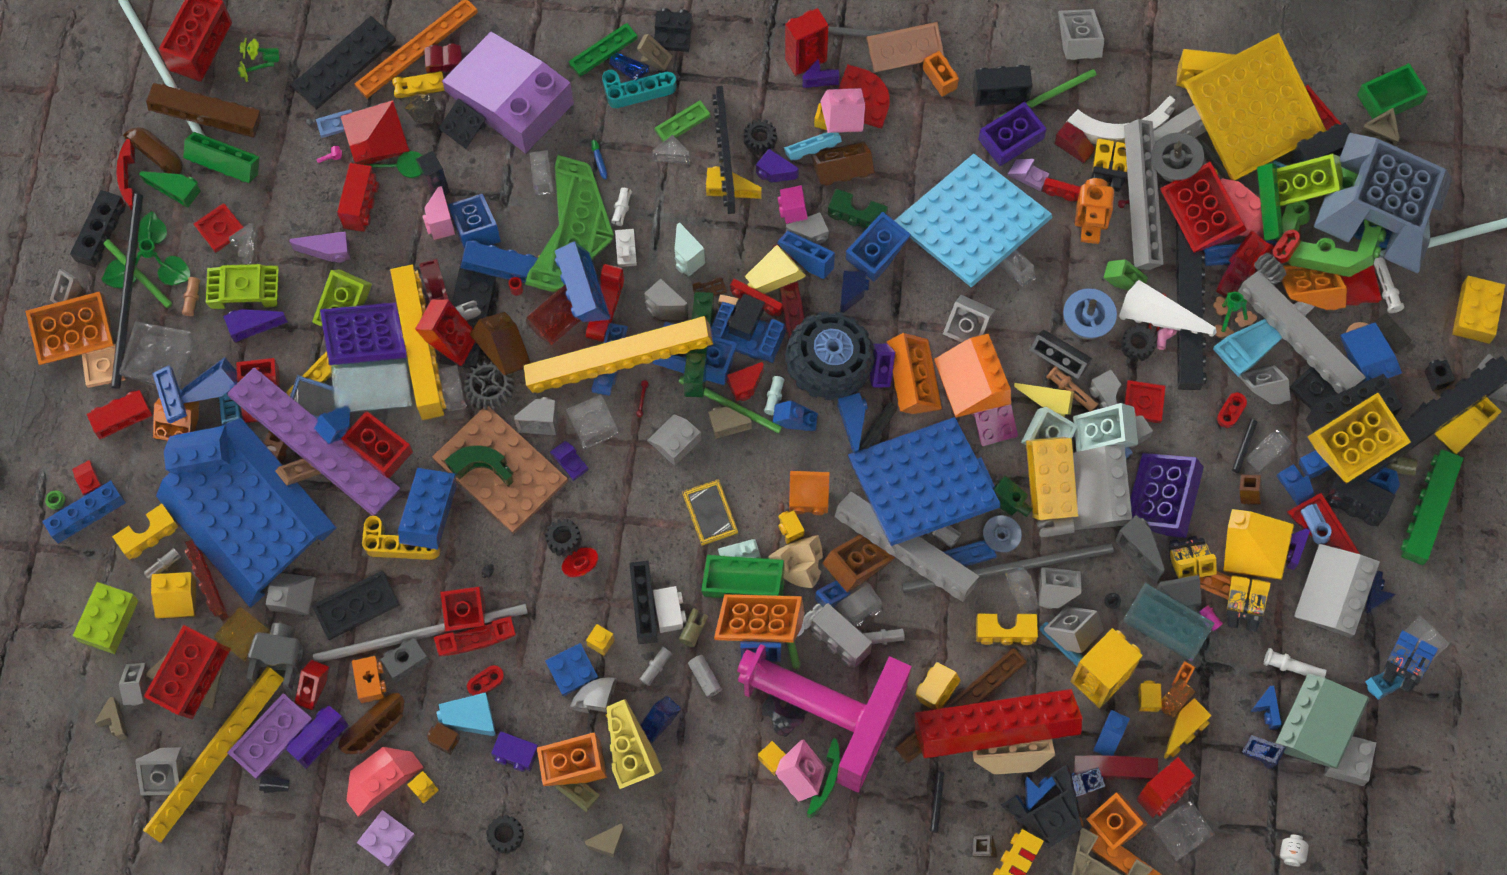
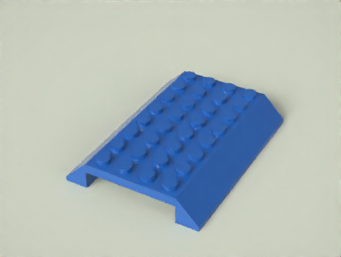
M242 418L222 425L226 426L230 464L180 474L170 472L162 480L156 497L251 608L265 595L262 590L316 539L325 540L337 527L298 482L286 486L275 472L278 467L283 465Z

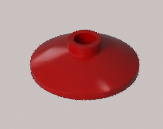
M588 547L580 548L576 552L573 551L572 555H568L564 559L562 571L568 577L583 576L590 572L598 563V553L593 548Z

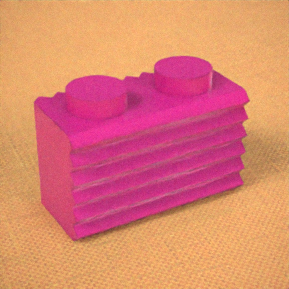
M802 185L780 190L781 196L777 198L781 218L785 217L787 224L789 222L807 220Z

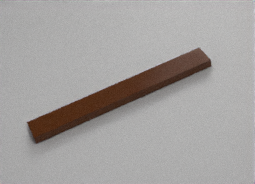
M1012 648L943 708L981 703L1026 665L1027 661L1015 648ZM913 732L895 748L907 764L911 763L922 753L916 732Z

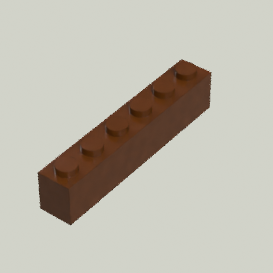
M153 83L146 100L149 111L253 138L261 121L260 110L254 107L241 106L235 102L222 101L216 97L211 98L200 93L187 92L184 89L172 88L165 84Z

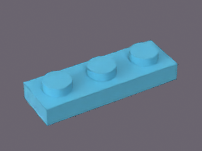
M826 132L784 147V150L790 160H799L804 155L818 153L826 147H834L837 143L842 142L839 133Z

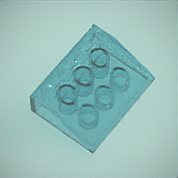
M407 353L406 358L330 365L335 409L348 406L350 412L412 407Z

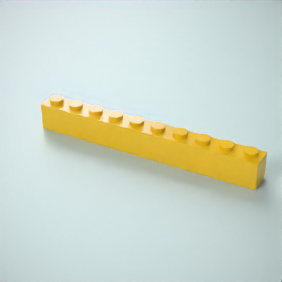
M705 316L524 365L526 386L532 393H541L546 389L560 388L565 384L578 383L580 380L596 378L598 375L615 373L620 369H630L635 365L649 364L657 359H667L672 355L686 354L694 349H704L709 345H713L710 324Z

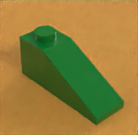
M144 171L139 173L144 183L187 208L201 192L197 185L198 182L190 176L187 178L182 174Z

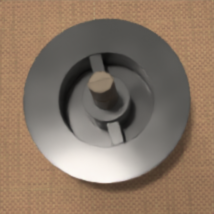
M1170 133L1155 143L1151 152V161L1154 169L1165 180L1170 182L1184 180L1192 177L1200 170L1204 161V151L1199 141L1193 136L1185 133Z

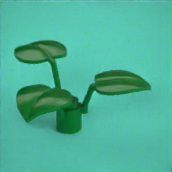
M151 211L140 221L138 236L140 252L137 253L135 266H137L141 256L144 258L154 256L161 265L157 274L162 283L178 285L187 282L190 277V270L181 258L168 256L163 263L155 252L154 244H159L166 238L167 229L164 223ZM118 259L112 261L101 278L102 282L113 288H123L125 266Z

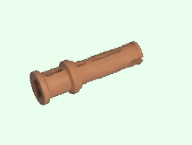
M1057 366L1047 375L1046 378L1059 386L1058 389L1073 391V398L1089 410V412L1094 411L1099 405L1072 382L1070 375L1064 374ZM1075 391L1079 393L1084 399H1086L1087 402L1084 401L1079 395H1077Z

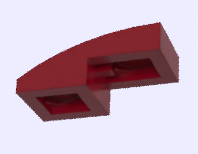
M1235 257L1224 273L1216 292L1227 298L1229 292H1238L1240 284L1247 279L1251 266L1240 258Z

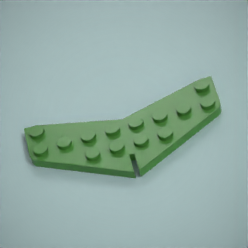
M559 155L555 164L559 226L534 266L528 272L525 285L551 292H559L566 286L560 277L562 274L561 269L555 261V258H557L555 250L575 241L590 253L593 260L613 239V232L590 165Z

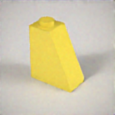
M777 245L745 277L749 281L748 286L765 294L800 280L806 275L787 253Z

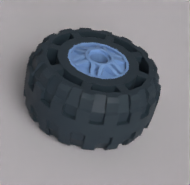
M819 312L816 316H808L802 323L796 326L787 344L785 363H787V371L790 377L795 379L796 385L802 391L806 390L810 396L815 398L819 396L823 397L824 400H834V398L850 396V394L857 392L864 385L874 364L873 341L868 338L869 333L863 326L860 327L857 324V320L852 317L850 319L844 317L843 313L839 312L834 314Z

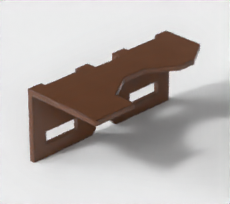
M715 278L707 283L697 282L692 284L694 294L695 292H711L716 296L727 292L723 278Z

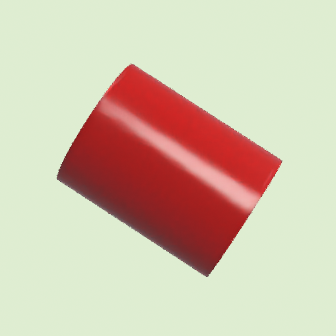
M513 277L509 280L510 291L515 296L523 293L522 281L518 277Z

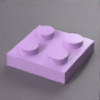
M382 810L357 843L390 868L415 834Z

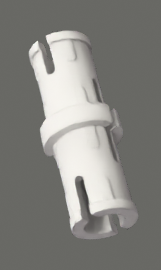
M628 188L620 189L618 201L614 205L615 212L611 223L617 226L623 225L625 214L629 210L628 203L632 191H628Z

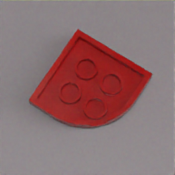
M847 64L838 89L861 88L865 102L864 124L882 129L890 105V97L886 85L876 74Z

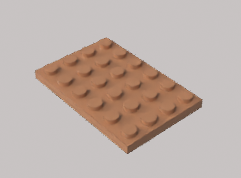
M489 406L487 410L481 409L432 456L433 460L446 472L452 473L444 460L459 449L479 445L490 447L500 452L506 459V465L513 472L512 478L514 482L511 485L507 486L492 470L487 468L473 469L460 480L456 477V481L513 534L568 482V478Z

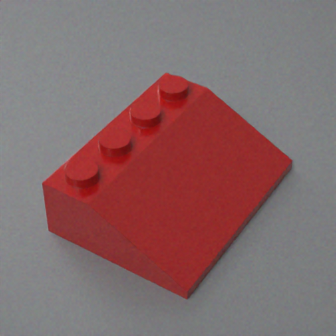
M1211 162L1201 166L1200 170L1192 177L1184 180H1175L1160 188L1194 253L1230 240L1247 231Z

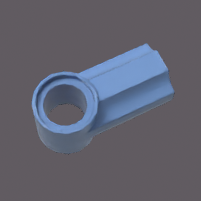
M1311 504L1302 509L1301 514L1312 533L1313 541L1323 545L1329 541L1332 530L1329 524L1326 523L1317 504ZM1322 530L1326 532L1327 535L1321 537L1317 534V531Z

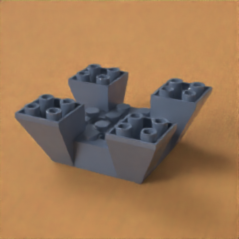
M1349 133L1340 156L1341 167L1358 174L1354 187L1336 191L1325 196L1314 227L1349 242L1364 219L1393 231L1383 258L1418 274L1430 243L1429 216L1432 208L1439 211L1442 209L1452 177L1445 168L1380 139Z

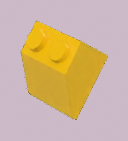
M191 572L152 574L151 596L155 618L195 617V576Z

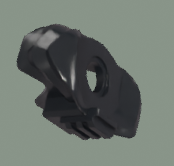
M769 694L763 703L762 715L772 718L776 734L787 737L795 727L804 722L808 711L786 702L787 704L783 708L780 705L781 699Z

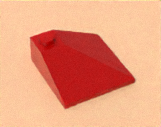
M393 100L340 116L355 164H372L409 151Z

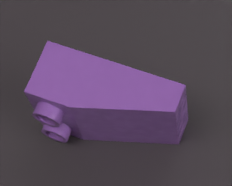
M490 32L442 80L446 93L455 100L459 98L486 118L485 123L525 154L574 104L571 83L541 60L493 32Z

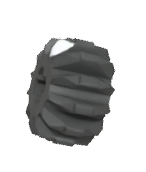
M1269 253L1261 255L1255 262L1257 271H1260L1273 285L1283 280V277L1286 275L1284 267Z

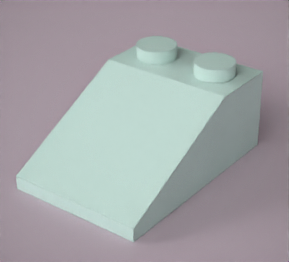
M1120 403L1073 416L1074 424L1078 425L1075 431L1077 452L1109 445L1124 444L1126 448L1138 444L1135 409L1132 406Z

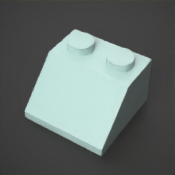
M678 223L675 239V266L680 273H685L689 277L705 264L704 248L681 223Z
M1048 407L1037 409L1021 443L1026 445V440L1072 438L1078 425Z

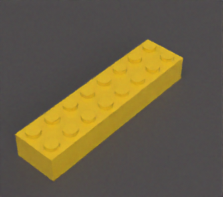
M413 264L390 269L418 411L422 420L445 416L444 409L447 406L443 397V386L439 377L440 371L436 361L435 348L425 342L415 330L426 310V300L423 295V285L419 272L414 270Z

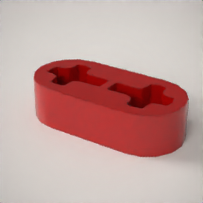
M1288 230L1282 235L1273 249V257L1278 262L1285 263L1291 258L1300 245V234L1296 230ZM1293 237H1295V240H1291L1290 242L1288 241V238L1292 239ZM1285 249V255L1281 254L1279 256L1278 253H1282Z

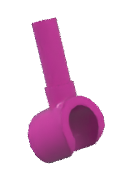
M339 146L331 147V153L318 158L317 162L320 163L328 159L339 160L342 157V150Z

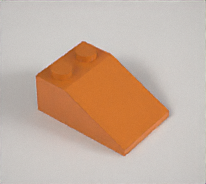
M790 471L789 512L795 511L797 515H802L805 512L814 515L828 513L830 472Z
M595 732L537 748L543 786L588 783L607 778L601 741Z

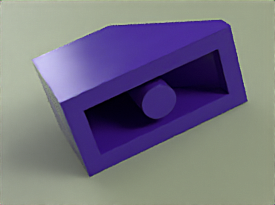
M768 149L756 164V173L762 180L773 183L797 179L799 177V168Z
M887 343L873 344L875 358L870 372L871 386L891 387L895 351Z

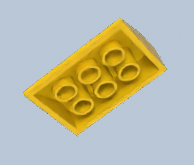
M1379 393L1369 397L1307 436L1318 454L1345 483L1411 443Z

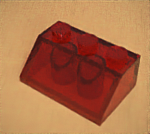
M566 285L562 286L526 317L528 326L551 346L581 321L572 314L571 308L573 306L566 296Z

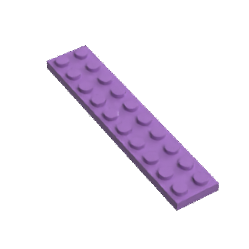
M255 367L228 392V396L372 516H376L400 491V487L389 478L384 477L344 444L342 440L328 444L314 429L318 422L317 419Z

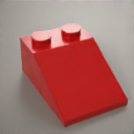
M431 300L415 328L425 342L461 366L475 343V340L470 336L473 330L472 327L449 300Z

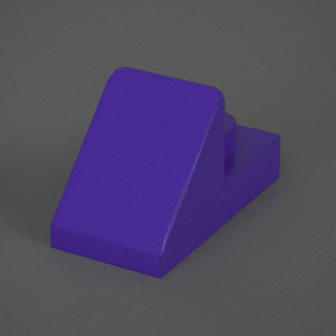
M818 59L803 75V88L839 85V70L826 69L820 71Z
M564 441L550 451V454L573 481L588 471L586 464L576 454L575 448L568 442Z
M1309 529L1292 534L1290 550L1287 555V561H1289L1287 568L1295 570L1310 532Z

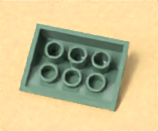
M1307 674L1277 738L1276 744L1284 754L1338 769L1366 708L1369 697L1329 679Z

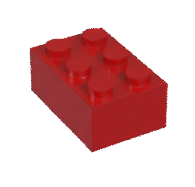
M349 164L337 211L343 229L365 232L366 226L370 224L371 215L369 214L370 210L374 208V194L378 192L379 182L376 180V174L373 172L372 166Z
M368 411L341 438L344 444L386 478H390L413 453L408 442Z

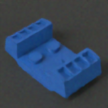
M722 302L711 326L712 336L737 343L735 352L757 360L761 359L773 363L787 331L785 324L771 319L770 324L760 320L751 340L747 341L729 333L727 322L730 315L734 316L736 312L735 305Z

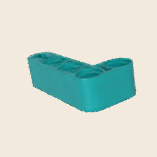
M607 70L602 75L607 101L612 108H621L671 95L677 89L676 77L672 72H663L625 83L620 82L619 76L614 70Z

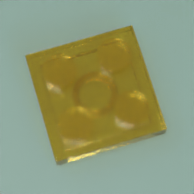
M239 607L214 637L222 644L231 648V651L236 656L245 661L254 635L257 632L269 634L270 630L242 607Z

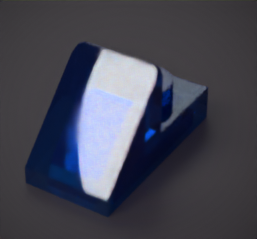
M1376 571L1367 597L1365 613L1374 611L1396 595L1381 591L1385 584V579H1382L1383 572Z
M1251 735L1242 753L1247 757L1261 761L1267 769H1270L1278 764L1286 748L1285 746Z

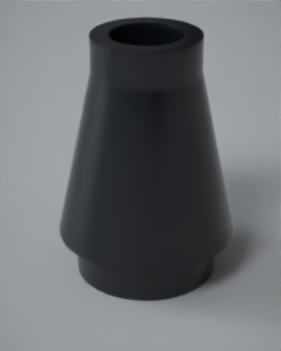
M268 773L267 775H261L259 791H264V793L288 792L290 780Z

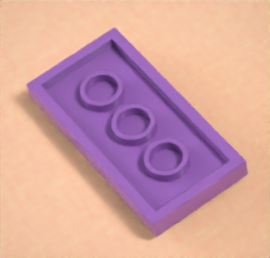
M283 693L227 753L258 780L286 750L288 742L293 737H298L302 733V728L307 723L312 722L313 719Z

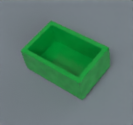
M1410 63L1362 84L1357 96L1373 120L1394 108V113L1397 115L1423 103L1428 91Z

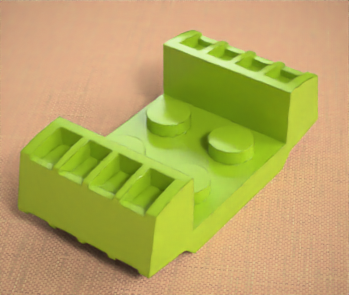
M251 264L223 265L216 268H207L206 304L212 309H225V303L262 302L264 307H276L279 266Z

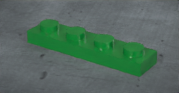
M626 23L568 61L569 65L580 78L637 40L638 36Z

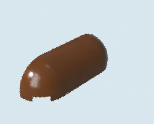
M135 127L123 134L125 139H131L134 147L165 173H181L182 161L180 157L149 130Z
M392 693L381 699L343 734L338 743L339 749L345 754H362L366 752L403 717L405 701L402 695Z

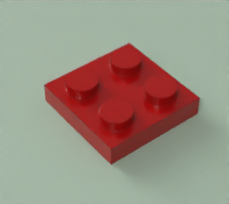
M224 203L194 223L195 228L215 253L246 233L244 227Z
M1128 380L1124 404L1134 407L1135 416H1143L1147 422L1161 424L1166 386Z

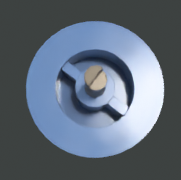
M1082 289L1076 291L1067 299L1063 315L1067 326L1073 334L1082 339H1095L1105 335L1112 329L1116 321L1117 311L1112 299L1104 292L1096 289Z

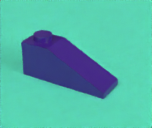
M241 309L233 310L224 316L234 342L288 322L284 313L278 311Z

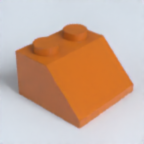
M1118 792L1086 819L1113 851L1133 838L1147 825V822L1126 798Z

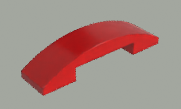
M126 139L118 156L116 174L120 192L132 211L135 193L132 188H129L128 164L135 163V147L131 139Z
M511 616L491 621L492 624L456 634L451 632L434 637L439 657L474 651L516 636Z

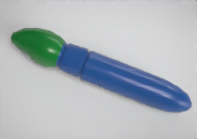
M592 140L591 149L594 152L600 175L606 180L607 170L597 141Z

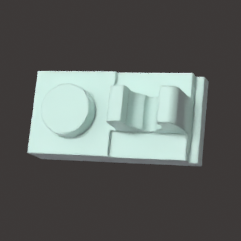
M755 539L718 549L720 556L761 558Z

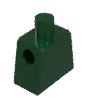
M1004 476L995 485L993 490L1000 502V509L1009 515H1013L1017 511L1025 517L1030 514L1033 508L1024 502L1028 494L1007 476Z

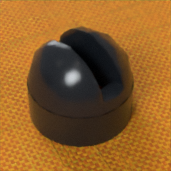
M1117 593L1107 594L1104 598L1105 606L1110 609L1119 607L1121 604L1120 596ZM1114 597L1116 600L1109 604L1108 601Z

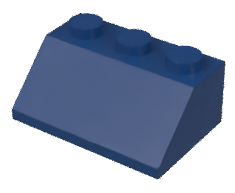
M226 426L170 436L164 449L165 469L173 474H180L230 464Z

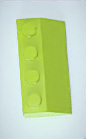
M1330 154L1277 168L1280 206L1340 191L1343 180L1340 157Z

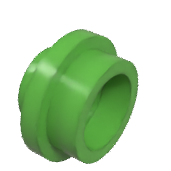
M60 491L49 492L45 499L46 505L53 510L60 509L65 504L64 494ZM59 498L57 503H53L54 499Z

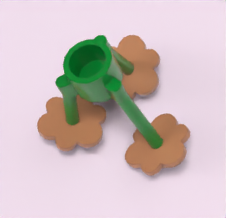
M1229 292L1227 298L1217 297L1216 302L1213 304L1218 315H1226L1223 326L1218 324L1214 326L1217 331L1216 336L1221 339H1225L1234 333L1227 326L1232 311L1236 312L1242 307V311L1235 318V322L1238 323L1240 328L1251 326L1254 324L1253 322L1257 321V316L1252 314V311H1247V300L1244 299L1241 293Z

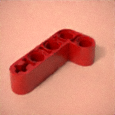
M608 264L603 265L600 280L603 296L611 318L608 320L591 321L588 323L586 338L604 342L608 325L612 323L624 284L623 268Z

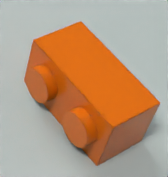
M1184 661L1171 685L1183 691L1195 667Z

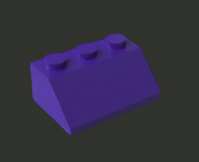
M328 705L317 713L316 719L312 723L309 722L302 728V733L298 737H293L288 742L286 750L307 769L349 725L338 712Z

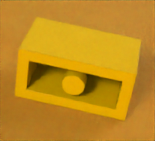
M937 662L934 667L930 668L926 679L918 686L915 695L920 703L933 710L942 709L961 680L957 672Z

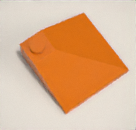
M1291 265L1283 266L1286 270V275L1281 282L1290 299L1325 310L1346 308L1347 288L1340 275Z

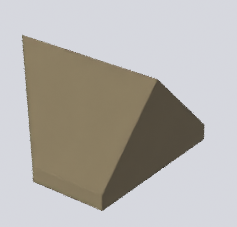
M1394 108L1367 122L1360 135L1374 137L1396 146L1399 141V133Z

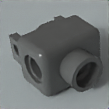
M272 623L270 634L257 632L254 635L247 656L250 664L246 679L249 683L254 684L257 681L260 667L267 668L268 666L275 670L286 671L283 686L286 690H293L296 674L301 673L304 656L303 645L298 639L293 638L294 627L282 623Z

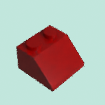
M482 586L440 592L445 631L485 626V600Z

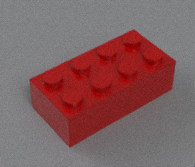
M818 8L808 10L802 16L792 18L785 23V60L795 77L808 71L818 59L819 64L827 62L829 25Z
M1177 757L1147 783L1136 800L1152 818L1156 815L1160 817L1168 810L1172 803H1177L1183 797L1190 786L1193 785L1192 779L1195 775Z

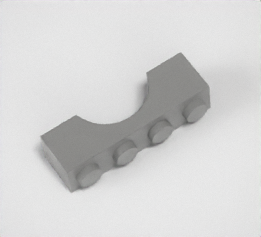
M1112 370L1103 373L1091 381L1090 393L1099 400L1101 409L1117 404L1116 395L1120 390L1121 383ZM1135 416L1138 444L1151 437L1153 430L1143 416Z

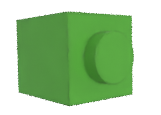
M1126 259L1109 261L1104 274V279L1114 287L1128 291L1138 280L1146 284L1148 278Z

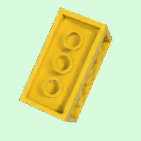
M1113 628L1079 661L1070 681L1099 709L1132 676L1143 656L1136 645H1131L1125 640L1126 637L1119 630L1115 631Z

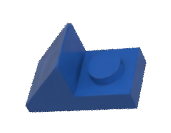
M1294 464L1277 474V478L1297 506L1315 496L1309 476L1303 477Z
M836 580L817 590L815 600L822 607L829 603L834 608L838 603L847 599L851 593L846 592Z
M1270 686L1250 711H1266L1264 713V720L1266 724H1269V730L1278 729L1281 726L1274 686Z
M1046 776L1038 784L1040 788L1028 777L1026 778L1025 795L1028 812L1056 786L1052 776L1050 778Z

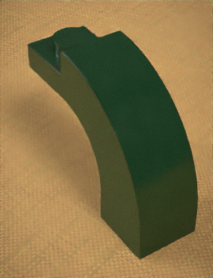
M479 445L464 447L444 460L446 466L459 480L473 469L487 468L492 470L507 486L514 482L512 478L513 472L506 465L505 457L490 447Z

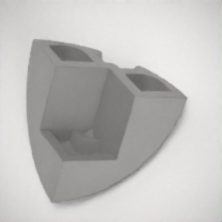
M600 678L583 686L573 698L570 710L589 713L591 709L607 713V706H609L611 694L614 695L617 678Z

